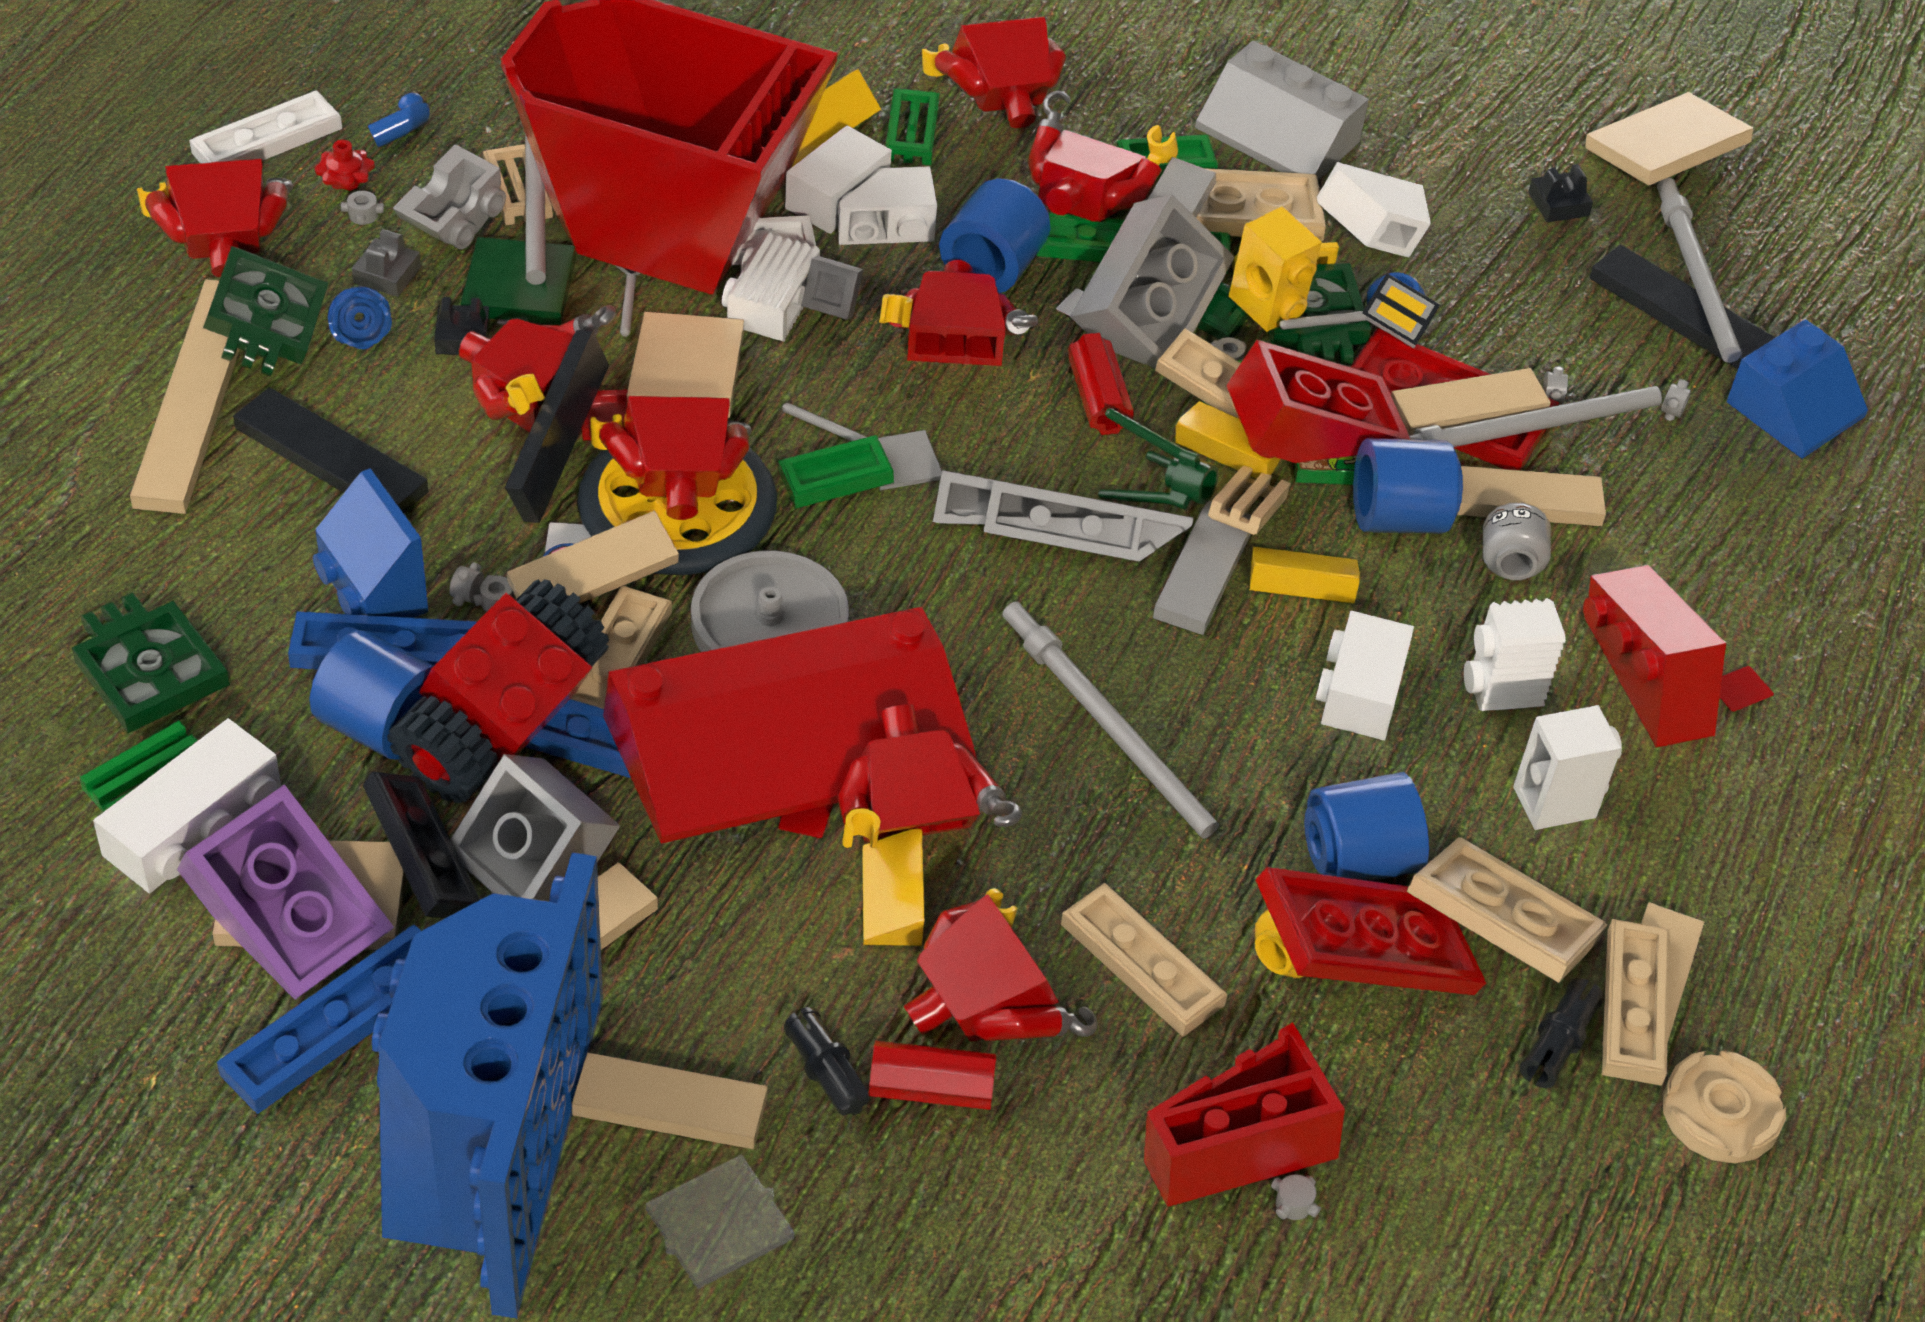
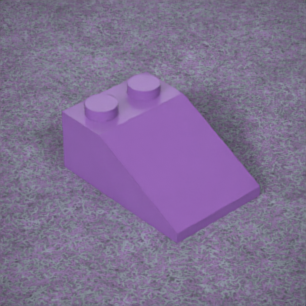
M285 784L185 852L177 868V871L210 914L294 1000L394 928Z

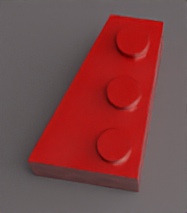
M1649 565L1591 575L1589 595L1583 604L1586 623L1590 627L1655 747L1715 736L1726 643Z
M1292 1022L1278 1031L1277 1040L1255 1053L1248 1049L1235 1057V1066L1212 1080L1208 1076H1204L1149 1110L1146 1117L1144 1163L1167 1207L1338 1159L1345 1109Z

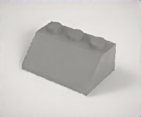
M1251 41L1227 62L1196 120L1195 128L1279 172L1315 174L1319 180L1360 142L1369 99L1350 90L1347 86L1339 84L1311 70L1309 67L1273 51L1265 45Z
M1173 194L1136 202L1070 317L1088 334L1100 333L1105 340H1110L1115 353L1156 369L1159 358L1184 329L1192 333L1195 331L1235 257Z

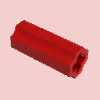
M1100 333L1083 334L1078 341L1069 345L1068 359L1089 426L1100 431L1101 435L1118 434L1123 427L1107 418L1105 415L1106 410L1112 408L1131 419L1134 417V410L1110 340H1105Z
M875 1040L869 1093L871 1097L991 1110L996 1054Z

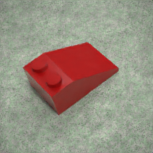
M1255 341L1226 385L1252 451L1265 458L1271 459L1276 457L1293 463L1356 456L1362 441L1367 438L1411 439L1381 376L1264 341Z

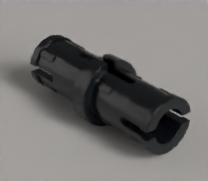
M1584 978L1572 979L1556 1010L1548 1012L1538 1026L1540 1036L1527 1057L1520 1064V1072L1528 1082L1532 1080L1539 1066L1543 1065L1545 1067L1535 1086L1540 1088L1553 1087L1569 1055L1577 1053L1581 1049L1587 1037L1585 1028L1590 1023L1597 1009L1604 1002L1603 991L1595 983L1586 999L1581 1000V994L1589 980Z

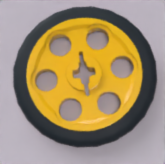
M749 448L748 453L732 477L718 482L714 496L709 498L697 497L698 514L695 517L686 520H676L667 516L666 497H646L640 492L631 497L615 495L612 491L620 486H632L639 490L637 480L625 474L608 450H602L590 463L579 484L577 501L581 521L591 537L655 511L677 549L679 559L678 563L654 573L663 575H691L709 572L727 559L752 551L771 527L777 512L778 493L770 471L760 457ZM734 500L741 503L743 507L734 512H726L719 509L716 505L721 501ZM690 529H700L707 532L709 536L701 541H690L683 538L682 534Z

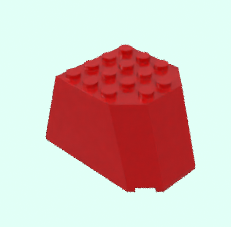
M551 0L542 4L503 55L501 67L553 211L570 242L575 246L576 253L713 295L733 264L741 246L752 233L758 219L762 218L785 182L786 172L793 166L837 63L838 53L656 0H587L562 6L559 0Z

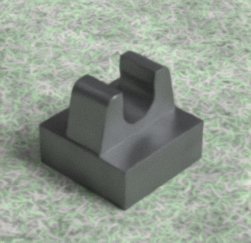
M382 229L380 239L375 238L353 266V283L399 297L421 268L420 252L406 248L401 234Z
M820 256L812 258L801 306L848 320L854 314L864 269Z

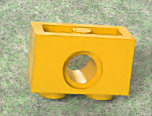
M1283 206L1245 224L1229 297L1266 332L1280 326L1281 320L1299 318L1307 308V298L1312 278L1317 269L1316 263L1322 242Z

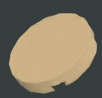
M1706 1051L1689 1055L1675 1066L1662 1093L1663 1114L1672 1133L1690 1150L1714 1161L1736 1164L1755 1160L1770 1150L1786 1121V1106L1783 1109V1103L1780 1099L1782 1092L1776 1080L1758 1063L1738 1053L1721 1051L1719 1055L1710 1054L1704 1056Z

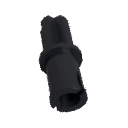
M805 1007L800 1009L801 1014L808 1023L806 1025L807 1030L794 1012L786 1020L784 1032L792 1040L805 1060L804 1070L810 1080L819 1082L839 1114L843 1116L850 1113L853 1116L863 1111L862 1107L870 1101V1093L849 1062L850 1051L845 1044L834 1040L821 1020V1015L816 1008Z

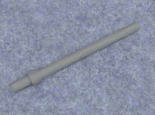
M525 133L526 280L531 284L539 285L546 280L545 186Z
M1668 177L1657 184L1662 200L1660 210L1665 224L1674 231L1723 361L1728 363L1735 362L1741 357L1742 352L1691 224L1692 210L1688 200L1680 195L1674 179Z
M1657 386L1444 429H1441L1438 425L1418 428L1415 430L1414 435L1409 436L1411 439L1447 440L1454 447L1659 406L1662 402V395Z
M1019 602L1009 604L1004 609L1002 616L1024 640L1023 647L1038 664H1046L1202 839L1211 836L1218 829L1219 823L1062 651V641L1048 626H1040Z

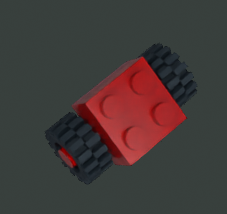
M539 579L534 581L516 600L506 592L436 663L419 691V694L423 697L388 731L390 733L387 737L388 741L392 743L390 748L393 754L401 756L398 760L403 768H410L414 772L411 776L420 777L426 783V789L434 794L436 791H439L441 798L446 801H450L452 798L454 803L466 802L493 773L498 765L496 761L499 762L504 754L518 755L572 698L592 670V666L608 650V635L601 632L605 627L601 620H593L591 617L595 612L589 606L583 608L578 603L581 598L575 593L569 596L566 594L564 586L558 583L553 586L551 581L546 579L542 582Z

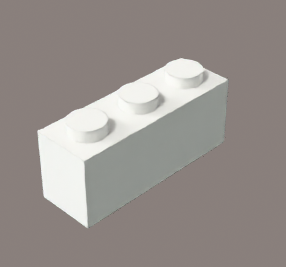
M227 718L93 820L102 856L150 894L166 880L180 875L177 868L185 852L281 787L276 754Z

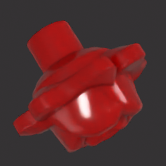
M338 140L332 146L333 152H323L321 154V161L314 168L316 175L322 176L323 184L331 185L332 188L337 190L345 189L351 191L356 189L360 183H365L369 180L368 173L375 168V164L372 159L367 158L365 150H353L350 141Z

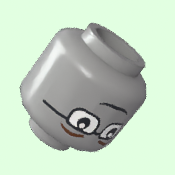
M1508 503L1497 507L1489 513L1483 524V560L1488 569L1497 576L1510 580H1523L1536 576L1543 571L1551 558V525L1545 513L1537 507L1526 503Z

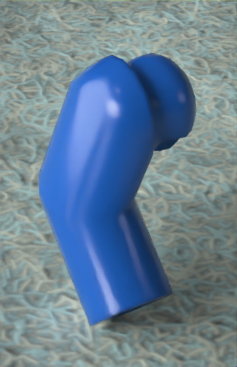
M418 93L404 95L398 102L399 111L367 125L378 147L410 133L428 121L430 115L429 105L423 102L421 95Z

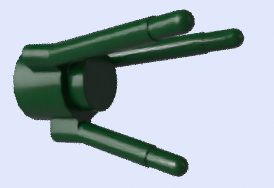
M1112 408L1106 410L1105 415L1107 418L1175 458L1172 459L1151 450L1146 453V458L1149 461L1167 468L1165 485L1172 489L1170 493L1100 489L1098 496L1101 499L1169 504L1184 510L1190 501L1206 504L1210 500L1216 489L1219 477L1216 465L1200 460V454L1179 447L1128 416Z

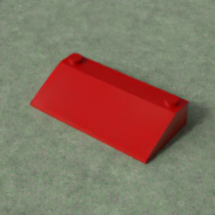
M922 607L608 671L603 717L661 844L839 803L838 794L851 762L862 756L864 749L870 741L886 738L881 711L892 706L914 705L919 733L941 729L947 730L952 741L962 744L978 761L944 646Z

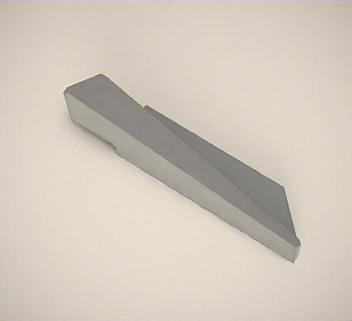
M942 470L933 522L985 524L984 532L1141 561L1172 538L1191 527L1193 518Z

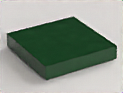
M477 237L461 305L470 306L471 298H479L483 306H489L490 319L507 321L520 319L530 323L561 325L576 261L575 246L546 243V280L542 284L534 285L526 280V241Z

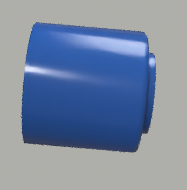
M997 178L985 181L974 191L943 231L939 242L941 259L945 265L953 260L966 261L971 265L973 273L989 274L994 277L998 293L1006 292L1017 282L1047 241L1051 229L1049 213L1042 200L1030 188L1008 179Z
M1367 438L1362 441L1357 453L1354 469L1353 499L1356 520L1363 532L1443 534L1451 529L1461 506L1463 475L1458 456L1450 442L1447 440Z
M356 630L342 637L322 660L311 687L309 697L311 713L319 722L388 759L399 760L401 756L393 754L390 748L392 743L388 741L387 735L390 733L388 731L423 697L419 694V691L434 666L370 632Z
M1405 772L1311 790L1307 800L1304 827L1311 860L1320 874L1377 881L1418 873L1428 864L1429 838L1425 813L1419 793L1412 779Z

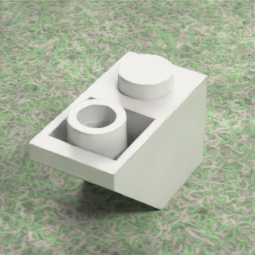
M1337 162L1317 195L1318 204L1365 246L1404 257H1410L1431 224L1423 185Z
M882 168L839 202V245L934 241L937 201L931 168Z

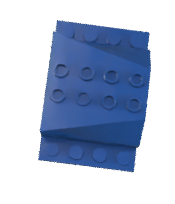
M574 852L571 853L565 877H554L549 902L493 893L414 934L406 960L397 959L392 969L389 993L393 1000L389 1013L380 1012L378 1014L372 1035V1051L379 1052L377 1086L380 1090L382 1238L474 1252L477 1255L485 1256L481 1270L480 1286L481 1288L489 1289L492 1315L517 1319L570 1125L572 1101L587 1052L589 1053L603 1002L597 856Z

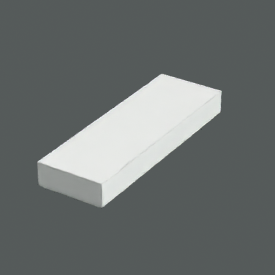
M313 91L191 139V153L200 163L262 159L263 161L341 130V116L318 91Z

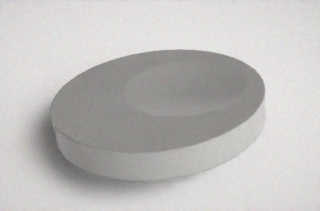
M782 551L749 552L723 561L702 578L694 591L691 603L692 634L701 652L848 622L849 617L847 596L833 574L811 559Z

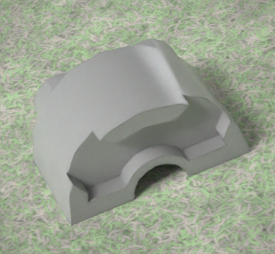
M455 144L433 166V176L428 185L422 189L414 186L393 209L402 220L444 243L451 244L458 249H464L469 246L474 235L480 230L487 219L495 217L501 212L505 204L506 194L500 189L501 174L499 167Z

